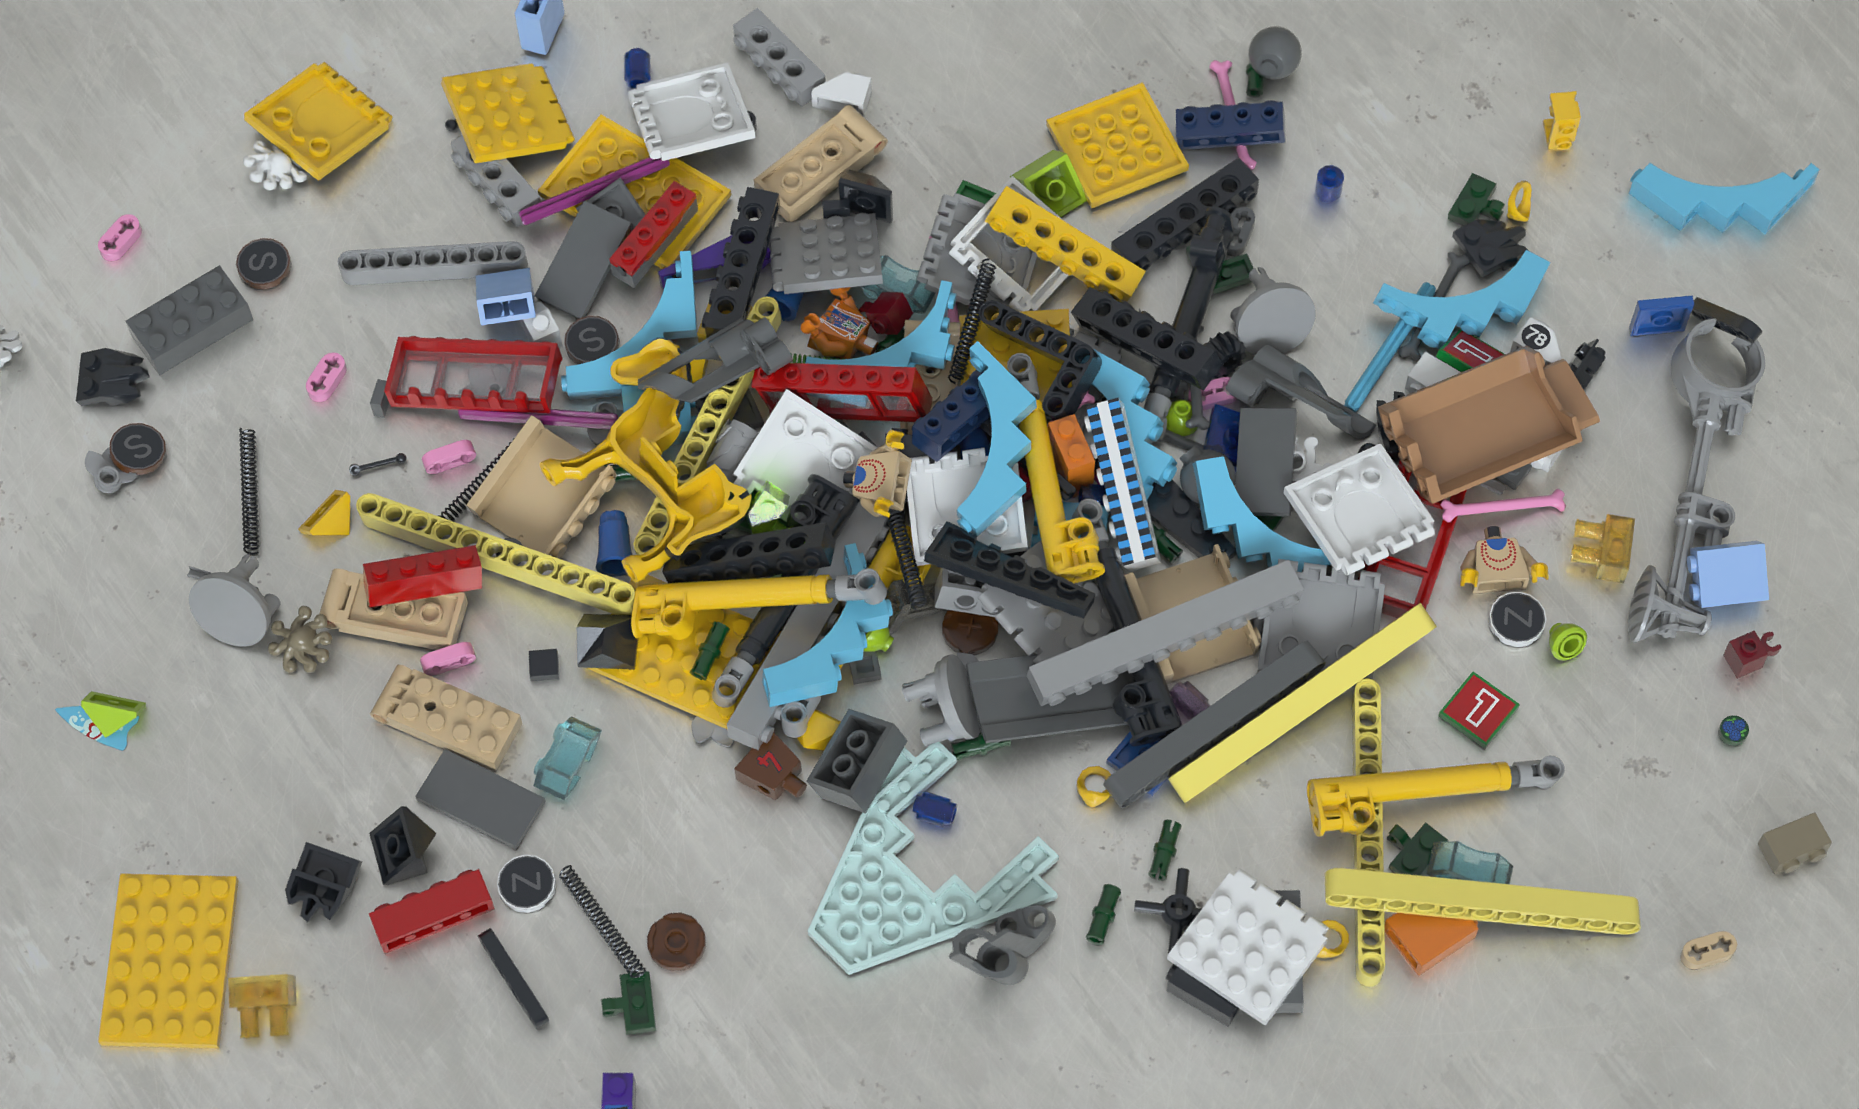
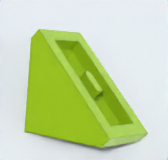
M91 691L81 701V707L104 737L107 738L135 719L146 708V703Z

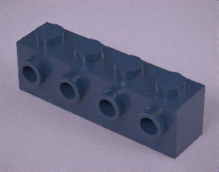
M1268 100L1255 104L1241 102L1236 105L1227 106L1214 104L1210 107L1197 108L1195 106H1187L1183 109H1176L1177 144L1180 150L1286 143L1283 102Z
M975 370L966 382L961 386H956L946 399L937 402L926 416L918 418L913 424L912 444L936 462L990 417L985 398L978 385V377L985 372L984 370L982 372Z

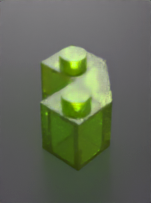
M769 481L764 483L750 503L748 513L752 534L788 529L778 519L788 507L790 496Z

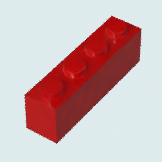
M476 545L363 564L364 588L369 608L482 589V566Z
M477 869L475 871L466 870L460 873L457 878L448 882H436L423 892L409 893L402 900L393 904L385 903L379 905L373 912L368 914L384 954L495 910L481 872Z

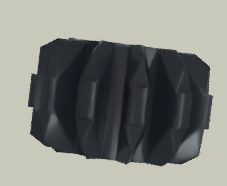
M1229 331L1223 334L1218 332L1216 337H1210L1208 344L1218 351L1217 355L1223 364L1214 377L1216 379L1221 376L1228 377L1230 372H1235L1238 366L1243 365L1242 360L1247 356L1245 353L1246 348L1243 342H1240L1238 337Z

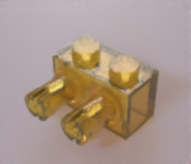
M1607 514L1605 521H1602V523L1576 519L1573 537L1598 540L1600 546L1598 548H1591L1573 544L1570 562L1595 565L1597 569L1596 579L1624 583L1630 565L1635 518Z
M280 974L228 978L229 1008L237 1009V1012H240V1038L260 1037L258 1011L267 1007V1010H270V1036L289 1035L288 1009L290 1006L297 1005L295 975Z

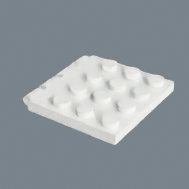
M728 62L636 85L637 89L628 92L630 103L651 159L661 158L662 161L756 138L754 127Z
M786 389L732 475L736 477L733 484L747 489L749 494L754 489L758 491L753 501L770 512L774 511L777 504L780 505L781 509L777 516L787 522L791 505L807 489L809 485L808 477L811 474L819 475L853 495V488H846L843 484L845 472L856 471L858 459L861 456L869 455L870 452L878 447ZM797 512L794 514L799 520L808 519L804 513Z
M1381 443L1284 487V495L1336 571L1341 569L1346 576L1364 568V561L1367 565H1371L1388 557V550L1391 554H1395L1412 546L1413 540L1418 543L1435 535L1432 527L1434 519Z
M985 448L963 450L962 460H958L957 451L949 452L938 462L935 461L934 464H930L928 455L910 458L912 463L907 496L914 559L917 566L930 564L924 561L925 552L946 521L959 526L956 509L968 498L984 471L988 460ZM1017 462L1011 469L1020 477ZM1022 496L977 537V541L988 546L993 543L1001 547V552L1004 554L1028 551Z
M1239 869L1234 876L1230 873L1226 876L1168 953L1167 960L1266 1026L1327 943L1325 934L1329 927L1313 916H1310L1306 923L1302 922L1307 912L1288 900H1285L1281 907L1278 906L1282 899L1281 895L1263 883L1257 890H1254L1253 888L1258 880L1242 869Z

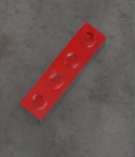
M673 181L609 258L612 275L635 288L697 213L696 193Z

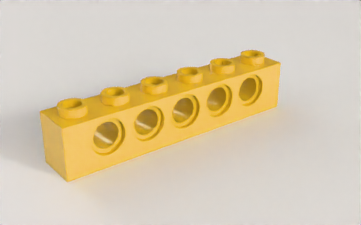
M1008 186L1004 188L985 219V222L990 224L993 230L1000 233L1003 232L1013 238L1016 244L1034 251L1042 260L1050 261L1059 266L1062 272L1075 276L1083 281L1086 287H1091L1099 292L1105 290L1119 302L1122 300L1128 302L1146 272ZM1012 216L1018 217L1022 223L1016 222ZM1036 231H1041L1045 237H1040ZM1059 245L1065 246L1069 252L1063 251ZM1082 259L1088 260L1092 266L1086 265ZM1106 273L1111 274L1115 280H1110Z

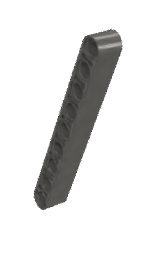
M1308 641L1300 643L1113 773L1105 780L1103 786L1120 808L1127 807L1315 676L1324 668L1326 662Z

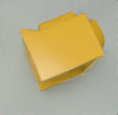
M1577 91L1550 93L1551 106L1549 111L1550 116L1554 118L1543 119L1548 149L1565 150L1570 148L1572 142L1575 141L1581 119L1578 101H1575Z

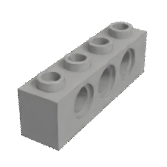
M758 8L733 25V40L740 50H745L750 55L753 63L757 67L761 66L767 72L769 79L774 84L778 83L784 89L786 96L791 101L795 100L801 107L812 100L811 93L813 88L826 82L825 74Z
M463 135L452 141L453 154H451V158L459 168L463 167L467 171V176L473 185H479L483 189L482 192L489 203H495L499 207V213L505 221L508 222L510 220L516 227L522 225L519 211L541 202L537 192L506 158L474 164ZM514 194L512 197H506L507 195Z
M941 568L935 584L934 608L996 617L1000 613L997 609L990 613L978 600V597L982 594L980 589L985 583Z

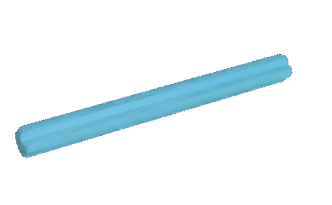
M1425 282L1416 294L1433 297L1436 287ZM1402 318L1398 320L1346 398L1344 406L1354 412L1358 411L1413 326L1405 323Z

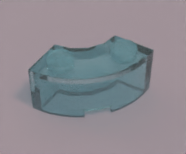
M888 255L880 256L883 284L860 286L863 289V293L868 298L876 300L882 292H903L912 311L925 314L936 293L924 289L925 284L917 280L919 270L904 267Z
M572 716L563 724H558L553 734L554 742L543 759L540 758L534 768L536 778L533 786L565 800L581 778L576 774L584 760L590 762L602 730Z
M1459 841L1434 842L1427 875L1438 878L1510 884L1513 865L1499 853L1475 850Z

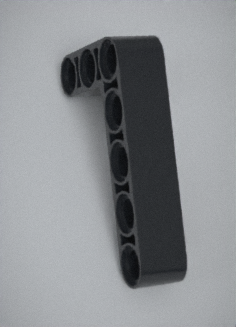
M994 300L983 303L979 309V317L990 330L1062 364L1042 402L1044 412L1053 421L1075 414L1101 368L1102 360L1097 352L1087 343ZM999 313L996 319L991 320L994 314ZM1022 323L1018 330L1013 331L1017 324ZM1044 334L1042 340L1036 342L1037 337ZM1067 344L1066 349L1063 352L1058 353L1061 346ZM1090 355L1089 360L1086 363L1081 364L1082 359ZM1077 379L1075 385L1071 388H1068L1069 383L1072 380ZM1063 404L1060 411L1054 412L1057 405Z

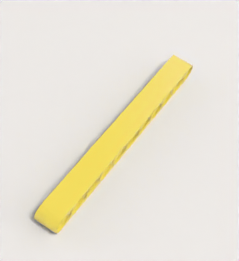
M762 297L756 301L747 319L755 323L766 317L775 332H777L782 321L778 303L772 297ZM765 312H773L770 316H762ZM754 370L736 379L738 381L737 384L733 386H727L726 384L708 394L674 461L679 472L677 475L679 486L706 469V462L716 445L715 440L728 419L732 421L753 380ZM719 404H726L723 409H715ZM714 427V430L710 433H703L706 428ZM695 451H703L699 456H691ZM685 474L691 475V476H690L688 479H686V480H683V481H682V480H679V478H680L682 475H685ZM657 496L634 540L633 545L637 555L644 554L645 552H642V550L647 546L655 547L667 532L669 524L667 510ZM666 522L664 527L654 528L657 523Z
M364 494L357 500V511L363 524L368 528L436 552L476 544L481 566L484 569L615 615H632L635 590L627 582L376 494ZM370 509H376L372 513H367ZM401 517L400 520L391 522L393 519ZM426 526L423 530L417 531L419 527ZM445 535H451L448 539H442ZM495 553H501L498 557H492ZM523 561H526V562H527V563H526L525 565H523V566H517V564L520 563V562H523ZM552 570L549 575H542L543 572ZM578 579L574 584H567L570 580ZM598 588H604L600 593H593ZM623 597H629V600L626 602H618Z
M1419 603L1169 777L1168 780L1183 802H1187L1437 627L1423 605Z
M1368 678L1362 679L1356 684L1352 699L1353 775H1360L1365 772L1370 774L1382 773L1381 690L1376 681ZM1369 693L1373 698L1364 699L1360 694ZM1368 719L1372 721L1373 725L1365 726L1360 720ZM1369 746L1374 751L1367 753L1362 751L1360 747ZM1377 802L1374 803L1375 819L1369 826L1374 829L1375 833L1366 834L1363 832L1362 834L1354 835V869L1384 872L1383 803ZM1353 813L1357 822L1364 823L1361 815ZM1371 854L1376 860L1372 862L1365 861L1362 855ZM1355 909L1356 979L1363 986L1372 987L1381 981L1385 968L1384 911H1374L1377 916L1367 917L1362 912L1364 909ZM1372 937L1376 940L1377 944L1367 945L1364 943L1363 938ZM1365 965H1372L1378 972L1369 974L1363 967Z
M1346 868L1329 869L1324 874L1325 902L1334 907L1623 935L1634 934L1641 929L1639 901L1631 896Z

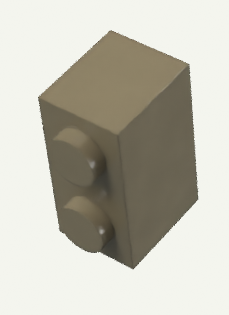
M1815 812L1763 833L1758 842V846L1774 874L1781 871L1790 873L1798 869L1801 863L1810 860L1813 863L1823 859L1832 844Z

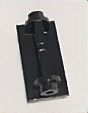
M1598 339L1588 344L1582 343L1574 353L1576 356L1573 363L1568 364L1584 391L1593 378L1585 370L1587 369L1592 374H1595L1605 360V350L1595 347L1599 342Z

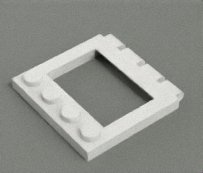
M1013 176L950 243L953 248L948 254L962 266L969 260L972 264L967 270L977 279L981 269L980 265H982L981 262L988 257L970 242L988 224L985 222V219L1006 186L1060 218ZM1036 231L1040 237H1045L1041 231ZM1059 245L1063 251L1069 252L1065 246ZM990 259L984 262L996 266L995 274H993L994 278L991 279V288L989 289L1004 302L1009 296L1013 298L1009 306L1018 312L1037 311L1069 276L1062 272L1058 266L1042 285L1030 295Z

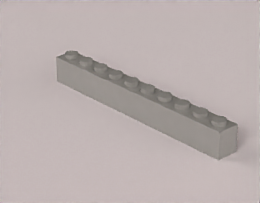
M858 502L856 509L835 541L831 566L819 568L815 576L830 575L832 579H836L838 575H848L843 560L844 545L856 543L858 553L864 554L866 566L868 563L871 564L879 550V544L881 541L884 542L890 532L887 517H874ZM833 598L831 603L819 604L817 602V604L796 606L728 721V738L759 750L763 742L768 743L774 732L773 725L777 719L781 720V710L785 704L769 707L762 683L763 669L795 659L818 644L827 635L828 631L832 629L840 616L841 609L845 607L847 601H838L837 598Z
M1287 560L1032 665L1028 668L1027 678L1040 705L1044 706L1049 703L1050 706H1054L1063 702L1066 699L1065 696L1076 693V695L1086 693L1096 683H1110L1117 679L1120 673L1125 671L1134 673L1142 669L1144 663L1152 660L1154 662L1163 661L1173 651L1178 649L1181 652L1193 648L1197 641L1205 638L1207 641L1219 637L1222 631L1232 628V630L1240 629L1250 619L1255 617L1259 620L1270 616L1274 609L1282 606L1284 609L1290 608L1299 602L1304 588L1290 561Z

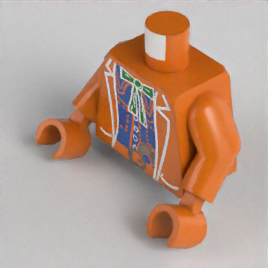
M851 287L830 289L833 295L840 296L841 299H835L820 318L815 313H810L804 317V322L801 324V331L805 334H810L807 347L821 352L823 356L836 357L841 360L852 359L858 350L871 355L874 354L877 348L878 341L867 336L871 324L870 321L859 311L852 296L847 294Z

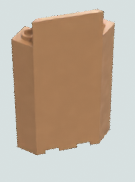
M1528 346L1378 406L1383 428L1390 441L1394 439L1398 444L1400 451L1398 456L1408 473L1413 472L1418 483L1416 488L1420 496L1432 504L1583 441L1580 431L1600 422L1599 415L1567 361L1561 359L1545 366L1541 353Z

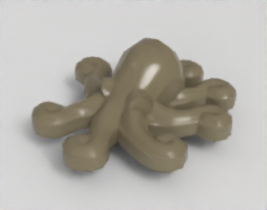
M301 606L298 610L299 616L295 618L290 629L284 628V623L279 620L274 621L271 625L273 634L283 636L284 639L280 643H270L268 651L273 656H279L284 652L283 669L288 673L295 672L297 668L293 657L303 664L304 671L307 673H313L317 667L316 661L308 657L307 653L316 656L320 663H326L329 659L328 650L318 648L317 646L319 644L329 645L332 642V636L325 631L316 633V629L326 627L327 617L323 614H318L314 621L308 622L303 626L310 619L312 611L308 606Z

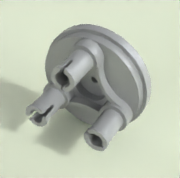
M1258 267L1260 274L1254 268L1249 273V279L1256 287V291L1249 295L1241 306L1234 308L1230 314L1231 319L1236 324V335L1251 354L1256 355L1266 345L1286 353L1298 346L1310 333L1315 321L1314 303L1302 288L1289 283H1276L1268 277L1264 268Z
M249 554L244 555L239 564L229 570L228 573L215 572L200 578L189 594V606L198 624L217 640L240 647L254 645L264 637L268 631L271 616L281 605L277 596L274 594L263 596L249 582L250 576L259 567V562L254 556H251L250 560L246 563L250 557Z
M956 655L944 656L941 661L936 663L934 672L926 674L925 678L902 684V692L907 702L920 698V701L925 700L922 703L924 708L939 704L944 716L943 723L920 729V736L924 746L947 739L949 741L963 738L970 740L979 736L980 725L968 682L967 670Z

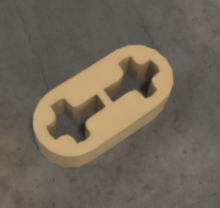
M1725 931L1690 940L1681 951V961L1687 968L1693 970L1727 961L1734 955L1737 949V941L1732 934ZM1719 940L1723 944L1729 945L1726 952L1722 948L1712 950V948L1717 946ZM1691 949H1694L1696 953L1705 951V953L1701 954L1699 960L1688 956Z

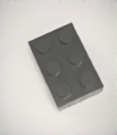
M848 709L809 775L807 783L820 798L866 814L908 740L894 723Z

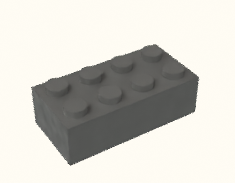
M219 265L125 322L132 338L160 376L253 320L248 303Z

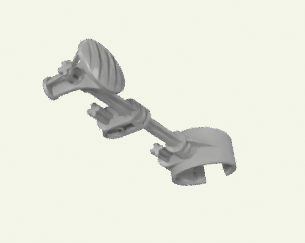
M1715 318L1697 324L1678 344L1671 360L1673 383L1680 395L1689 403L1693 417L1692 424L1697 428L1686 491L1679 494L1678 501L1680 504L1676 508L1678 515L1674 518V523L1679 528L1668 586L1657 574L1654 566L1648 565L1643 571L1635 587L1629 610V640L1634 643L1655 634L1662 635L1663 638H1675L1677 631L1692 632L1703 636L1711 626L1712 615L1710 611L1700 609L1684 601L1683 595L1688 573L1687 556H1690V548L1693 546L1695 532L1705 535L1703 547L1721 545L1722 538L1729 535L1730 526L1735 521V512L1730 504L1702 495L1714 431H1718L1721 427L1722 410L1728 411L1725 431L1728 432V435H1741L1744 416L1751 412L1756 384L1763 376L1765 370V356L1759 341L1756 340L1754 343H1750L1736 337L1731 344L1736 347L1744 360L1746 367L1745 385L1739 388L1723 387L1711 382L1700 373L1691 357V340L1697 336L1708 334L1715 326ZM1713 516H1716L1721 523L1717 522ZM1657 583L1665 592V600L1659 597ZM1681 606H1684L1692 611L1681 608ZM1655 618H1661L1659 628L1646 632ZM1678 622H1679V623H1682V624H1686V625L1692 626V627L1680 626V625L1678 624Z

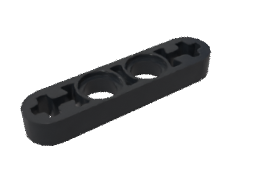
M1699 297L1694 299L1691 314L1698 320L1705 321L1715 318V328L1750 343H1754L1762 334L1760 327L1750 319Z
M489 928L477 935L483 948L534 1027L537 1029L549 1022L544 1009L493 930Z

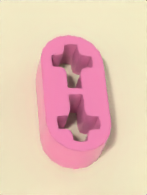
M131 214L121 216L100 238L98 248L105 260H119L140 237L142 228L135 216ZM133 225V229H132V230L126 229V230L124 231V227H125V226H127V227L130 228V227ZM108 245L111 246V247H113L114 245H116V249L110 248V249L107 250L106 247H107Z
M333 352L324 355L308 378L306 390L313 401L324 402L328 400L344 377L347 368L344 358L339 353ZM338 363V368L333 367L331 371L329 370L328 365L334 366ZM323 383L324 390L319 389L315 392L314 387H320Z
M1231 377L1213 379L1204 391L1201 390L1202 396H1205V401H1202L1203 410L1228 405L1237 400L1234 396L1227 395L1223 391V387L1227 386ZM1189 390L1188 401L1191 402V393Z
M460 440L425 453L422 456V462L427 473L437 474L471 462L476 457V452L470 440Z
M461 642L425 654L421 657L420 663L425 674L435 676L472 663L476 659V655L470 642Z

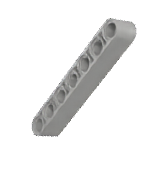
M516 241L349 250L342 253L338 258L342 279L349 285L476 278V275L528 268L525 248ZM513 257H519L516 260H510ZM488 258H489V259H492V260L487 261V262H484V261H483V260L488 259ZM459 260H465L462 263H456ZM411 263L408 266H402L403 264ZM377 265H383L382 267L374 268Z

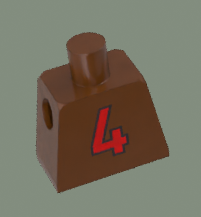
M774 732L768 743L763 742L759 750L752 748L734 768L736 780L773 800H777L785 790L798 798L807 787V784L798 778L802 771L801 761Z

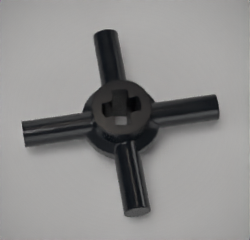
M1186 868L1178 869L1175 894L1166 898L1163 903L1135 900L1134 912L1161 915L1163 921L1171 927L1168 953L1181 938L1182 929L1190 926L1202 910V908H1196L1193 900L1187 896L1189 870ZM1175 908L1182 909V914H1176Z

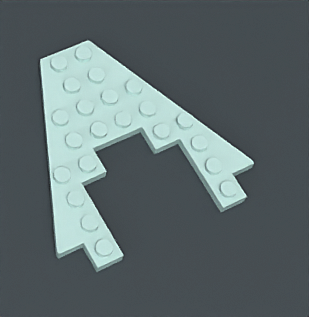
M940 742L931 744L916 758L905 747L903 748L866 814L861 813L808 929V935L848 975L955 937L962 930L980 928L996 922L1005 913L1033 905H1043L1057 898V893L1041 876L1059 860V855L1039 836L976 894L956 874L933 893L896 857L914 839V834L897 816L957 763V758Z

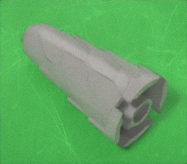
M728 419L715 440L716 445L706 462V469L716 464L725 474L728 481L734 483L736 477L732 474L759 432L740 421ZM731 492L729 500H731L734 497V494H732Z

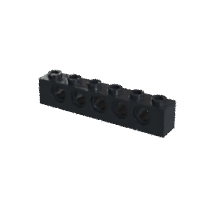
M1238 157L1111 242V250L1147 271L1152 263L1158 259H1165L1171 254L1173 249L1179 245H1186L1195 234L1200 232V229L1205 226V211L1208 208L1203 204H1211L1213 207L1222 208L1232 214L1236 207L1244 202L1248 203L1256 197L1259 179ZM1182 218H1190L1191 220L1186 221ZM1161 232H1168V233H1170V234H1169V235H1163V234H1161ZM1140 246H1147V247H1149V248H1148V249H1141V248H1139V247H1140Z
M747 187L745 196H740L737 206V212L740 213L738 219H733L730 229V235L733 236L731 242H726L723 258L726 259L723 266L719 265L716 274L718 285L716 289L712 288L710 293L709 305H711L709 312L704 313L702 328H705L706 339L740 318L747 319L780 209L779 193ZM751 218H759L756 221L749 220ZM744 241H752V243H749V244H744V243H742V242H744ZM737 264H745L743 267H736ZM731 287H737V288H738L737 290H733V291H732V290H728V289L731 288ZM725 310L732 311V312H730V313H728V314H722V313H721L722 311H725Z
M1090 287L1071 311L1080 327L1203 391L1223 366L1217 355L1218 351L1208 343L1200 344L1189 333L1184 332L1181 334L1165 321L1161 324L1146 311L1140 313L1128 302L1115 300L1105 290L1099 292Z
M824 522L691 544L685 548L678 561L670 558L664 563L662 573L667 583L755 579L829 567L832 563L836 542L827 523Z

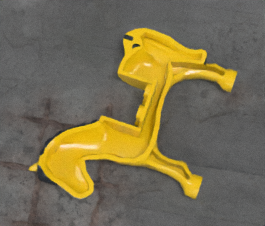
M656 338L646 344L639 353L615 360L612 363L610 374L613 380L619 384L638 386V379L683 352L680 350L679 345H674L669 339ZM690 363L671 373L692 383ZM646 388L638 402L617 419L611 426L606 439L597 447L572 459L558 460L549 458L539 464L545 478L553 486L559 485L565 479L582 481L591 472L604 465L617 464L648 487L662 501L667 510L669 522L664 538L646 553L630 555L622 560L626 573L636 583L644 580L648 573L661 569L670 558L678 561L685 548L693 541L718 536L735 529L748 515L751 502V494H749L748 490L728 481L725 474L716 464H713L679 486L677 467L671 460L665 462L661 455L672 445L680 433L681 424L678 420L685 401L672 399L667 394L652 388ZM730 492L734 494V498L729 500Z

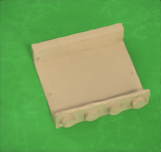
M531 415L466 506L474 515L509 538L519 540L522 546L561 559L567 550L569 541L581 532L583 522L589 514L592 515L597 510L602 495L605 492H609L614 486L617 474L612 466L607 465V467L602 466L594 470L582 481L565 479L557 486L551 485L541 471L540 462L549 458L567 460L585 453L547 430L540 420Z
M1218 544L1214 545L1212 554L1137 579L1133 572L1125 575L1142 620L1238 581L1236 577L1231 576L1228 569L1230 568L1228 555L1226 552H1221ZM1248 620V623L1240 629L1232 630V628L1222 631V634L1213 640L1207 641L1205 638L1197 641L1196 645L1187 651L1181 652L1178 649L1171 652L1168 658L1159 662L1166 683L1170 684L1256 655L1259 643L1262 641L1257 627L1253 628L1250 620Z

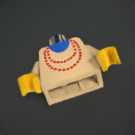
M890 430L887 433L885 444L870 452L869 455L861 456L858 459L856 471H847L843 476L844 486L846 488H853V496L858 498L861 506L874 517L886 516L889 518V509L903 511L912 459L898 451L899 449H904V444L900 443L901 438L904 436L903 432Z
M1490 526L1484 529L1485 540L1476 542L1475 548L1468 551L1460 566V586H1464L1465 583H1472L1473 594L1526 590L1530 576L1532 583H1537V577L1549 580L1548 566L1545 563H1538L1524 547L1519 546L1516 538H1502L1501 528L1498 526Z

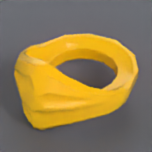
M1527 181L1518 182L1509 197L1507 217L1515 221L1528 222L1530 216L1532 188L1531 184ZM1523 188V198L1518 208H1516L1515 200L1517 193Z
M1100 766L1087 767L1082 770L1077 779V792L1091 808L1104 803L1111 796L1107 790L1101 793L1087 790L1085 787V779L1090 775H1099L1105 780L1111 776L1108 770Z
M1335 920L1322 921L1330 929H1334L1339 933L1341 944L1335 949H1327L1324 946L1317 957H1337L1346 949L1349 943V934L1345 927Z

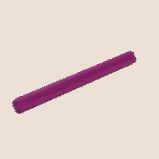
M648 157L520 210V220L524 225L536 222L584 202V200H589L619 178L627 184L666 168L670 165L669 160L662 161L661 158L651 159Z
M551 409V414L458 410L459 418L466 420L525 424L532 415L540 420L543 425L610 430L611 426L618 419V415L615 413Z

